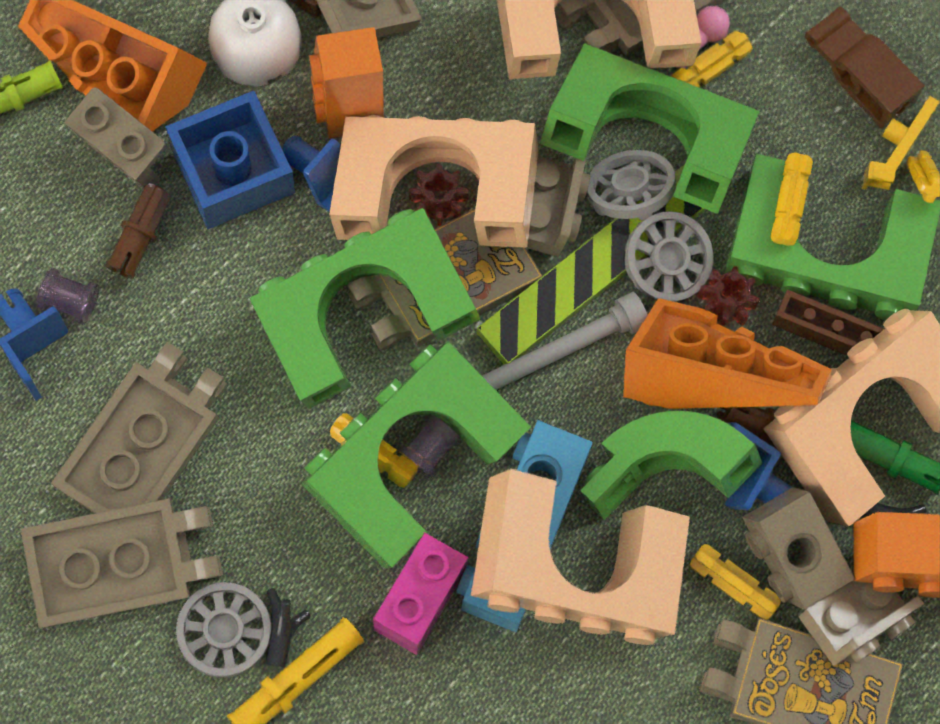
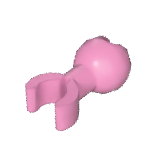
M708 6L697 14L702 42L700 49L707 42H718L726 37L730 23L729 16L725 10L717 6Z

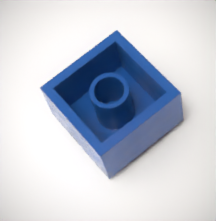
M254 90L165 126L171 151L207 229L295 193L293 171Z

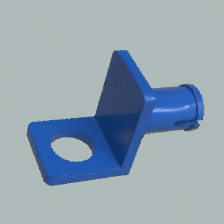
M294 135L283 145L284 155L290 166L304 174L316 203L330 212L341 145L335 139H331L319 151L302 140L298 135Z
M9 289L6 293L11 299L14 308H11L2 294H0V316L11 332L0 338V346L35 401H37L42 396L21 362L66 335L68 329L56 307H51L36 316L24 299L22 292L19 289Z
M727 423L755 444L763 463L726 500L725 505L735 510H749L756 498L763 503H767L788 489L793 488L772 474V469L778 461L781 452L741 425Z

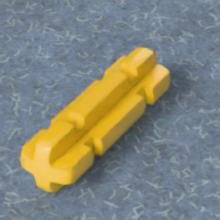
M734 31L722 39L723 45L720 46L716 43L696 57L693 66H688L687 70L682 67L673 73L671 77L700 88L699 83L702 82L703 85H706L733 66L734 59L739 62L751 53L752 45L749 42V38L744 32Z
M920 150L917 157H908L906 165L910 169V173L920 194H922L923 200L927 203H933L936 197H940V173L931 159L930 153Z
M790 153L785 161L784 177L781 182L775 212L776 218L771 232V240L776 244L793 246L798 239L801 226L799 222L803 215L809 185L807 180L811 174L813 164L812 158L808 155Z
M346 413L340 415L330 429L331 437L340 444L345 440L340 434L341 430L353 419V417ZM382 439L378 452L379 472L382 474L386 471L388 479L399 487L404 488L415 477L418 466L404 454L399 457L396 453L397 449Z
M709 544L701 546L690 562L691 569L704 578L707 574L713 578L711 581L713 585L742 606L747 602L752 606L749 611L764 620L770 619L781 603L776 593L768 587L764 590L758 586L759 580L731 560L722 561L719 558L721 553Z

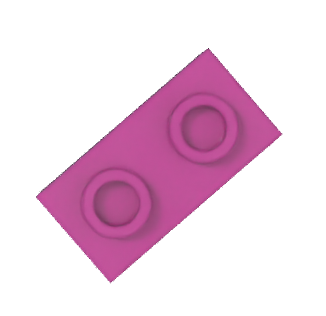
M424 532L373 619L374 631L418 655L461 581L468 564V557Z

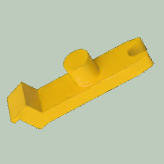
M929 96L910 127L905 126L894 118L891 120L882 137L896 144L897 147L886 163L870 161L865 170L862 189L866 190L868 186L890 190L891 183L893 184L896 170L940 101Z

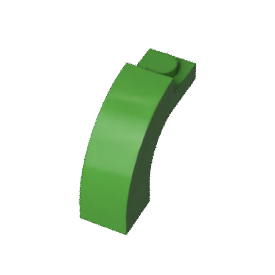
M690 411L659 412L636 419L607 437L601 444L610 461L606 465L602 464L596 467L589 474L585 486L580 491L590 508L605 520L638 485L656 473L673 469L694 472L708 480L727 498H730L763 463L755 444L741 432L720 419Z

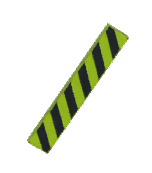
M685 164L675 172L676 187ZM672 196L666 205L653 212L652 215L662 212H678L695 220L707 209ZM641 200L636 202V204L643 203ZM616 218L477 327L476 333L503 365L509 364L513 360L525 355L627 274L624 250L629 234L641 222L639 218ZM657 221L655 227L663 238V223ZM675 223L674 235L682 230L681 223ZM643 232L640 240L653 245L647 234ZM635 250V260L637 261L646 259L649 256Z

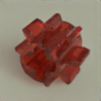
M437 163L435 170L427 174L420 170L417 171L416 181L421 188L409 189V201L421 202L417 210L424 208L427 216L434 219L437 227H440L443 219L451 215L454 218L461 216V207L457 202L468 201L469 189L457 187L461 176L459 170L451 174L446 170H442L441 164ZM434 191H443L444 199H435Z
M736 266L732 268L731 272L723 275L716 269L712 270L709 276L710 285H701L697 296L702 300H707V305L704 309L718 315L717 321L724 327L728 322L734 320L741 326H744L749 318L747 310H755L760 302V298L750 295L756 281L755 278L746 279L738 273V267Z

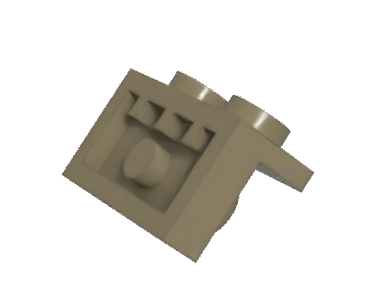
M96 87L92 88L64 123L78 137L140 187L144 188L147 184L156 185L161 178L150 167L167 147L166 143Z
M538 156L528 249L559 257L567 241L575 242L582 220V215L575 213L577 200L583 202L590 182V174L583 172L586 158L584 161L574 158L572 164L569 165Z
M853 580L806 609L798 617L832 665L836 666L849 656L858 663L881 647L876 638L886 632L892 640L916 623L911 614L923 606L924 602L917 596L905 604L897 592L874 591L872 583L855 582Z

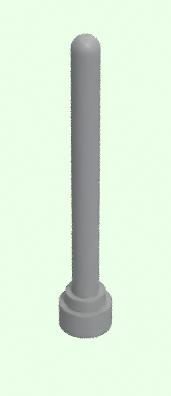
M631 292L616 299L615 306L609 308V314L529 352L509 364L482 375V377L495 390H498L618 331L620 334L627 331L630 334L636 333L648 314L637 294Z

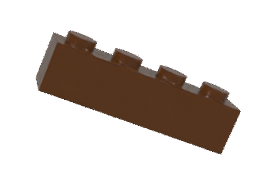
M788 289L782 298L772 323L773 326L844 355H847L848 351L859 342L868 338L873 339L884 330V328Z

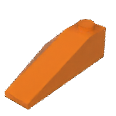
M30 0L18 25L39 50L69 78L68 81L76 90L86 96L92 88H98L152 132L189 105L208 64L178 47L74 0Z
M661 298L657 299L626 349L623 397L643 402L646 405L660 406L668 409L818 405L832 374V369L784 346L768 348L755 342V333L744 327H740L734 332L718 324V315L708 310Z

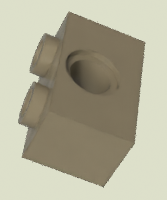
M790 488L742 517L749 529V532L745 533L746 541L759 559L764 558L772 575L768 576L769 585L781 602H787L799 608L807 609L855 579L810 492ZM798 538L801 544L800 555L793 562H789L787 557L788 546L793 540Z

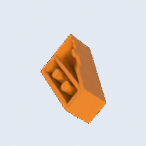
M876 512L854 522V581L872 583L873 590L878 592H900L904 590V587L918 589L919 596L939 598L940 515Z

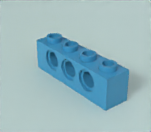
M537 420L532 434L526 432L519 439L512 459L520 461L517 471L530 474L533 471L542 470L549 473L553 480L556 481L549 529V547L551 549L593 442ZM480 535L475 548L479 547ZM467 565L456 592L464 596L461 611L517 633L526 609L519 608L518 612L498 611L488 607L489 600L471 596L475 568Z

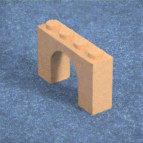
M497 0L509 79L556 75L561 50L554 8L562 0ZM623 0L633 10L638 19L647 68L655 69L694 65L702 43L694 0Z
M377 115L345 117L329 213L337 240H349L353 236L367 231L373 234L387 227L390 201L398 182L407 173L419 166L434 162H449L468 169L479 180L474 216L479 246L527 248L539 154L535 123H524L519 120L488 122L476 121L470 118L430 120L421 116L409 119L382 118Z
M903 309L891 315L884 322L883 326L885 329L873 339H865L853 346L847 353L849 359L838 368H831V378L818 405L780 406L774 413L776 418L763 428L775 447L781 452L782 457L805 491L811 493L819 511L827 522L849 527L885 497L856 453L851 439L850 425L852 413L858 399L868 387L885 378H891L908 393L932 431L940 433V324L931 311Z
M513 469L489 478L471 596L489 600L488 607L498 611L518 612L519 608L535 611L534 618L543 622L564 623L565 619L580 622V630L589 633L609 634L610 630L625 633L624 640L634 644L653 645L655 638L675 634L689 516L648 505L622 513L616 564L613 574L608 583L599 592L590 593L570 584L558 571L551 556L549 529L556 481Z

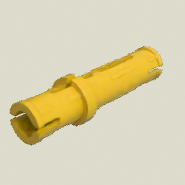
M343 617L337 625L307 648L273 679L268 676L260 682L262 688L235 711L227 715L228 720L231 724H266L279 712L282 711L286 714L293 708L292 701L319 678L324 676L359 644L364 643L360 633L350 621Z

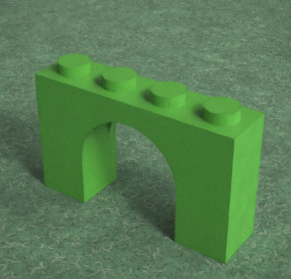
M584 43L550 108L540 144L584 161L599 130L608 122L620 118H640L655 122L675 134L684 145L687 153V160L673 196L718 214L760 111Z
M756 153L748 174L724 273L734 275L735 279L743 284L759 286L765 283L780 287L784 293L788 289L805 297L811 295L827 299L830 305L839 309L852 310L857 307L873 311L882 320H887L891 315L903 309L914 311L918 309L939 219L940 200L935 199L933 203H927L921 195L895 189L885 208L875 253L867 259L851 265L829 264L809 254L798 240H796L793 246L776 244L771 240L781 182L784 177L785 160Z
M424 208L415 212L413 209H407L397 213L388 220L387 227L373 234L367 231L353 236L345 242V248L329 257L327 254H321L309 259L301 266L302 271L287 279L276 277L265 282L259 287V293L249 298L300 401L308 409L352 387L328 340L326 332V316L330 303L338 291L349 282L364 276L380 275L390 277L405 285L413 294L437 341L481 320Z
M449 341L437 350L429 344L410 362L409 365L415 371L402 384L395 378L374 398L380 406L368 418L360 412L341 430L340 434L345 440L332 453L325 447L304 467L310 475L301 484L383 568H392L422 538L424 532L427 533L387 491L379 474V447L384 435L397 420L411 415H426L436 418L452 428L487 465L497 462L531 428Z

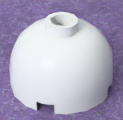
M224 0L211 17L208 34L209 48L213 60L218 65V69L225 77L241 85L258 87L267 85V80L275 79L279 75L284 77L290 73L300 56L302 43L300 28L295 13L284 0Z

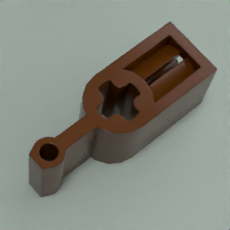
M841 6L807 31L804 36L807 43L813 49H816L831 65L833 75L841 87L881 129L889 125L893 118L896 119L914 105L925 87L881 39L873 34L866 35Z

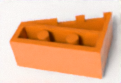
M375 27L316 36L314 54L309 55L312 74V97L317 124L326 122L328 139L342 137L345 117L377 115L384 118L383 68Z

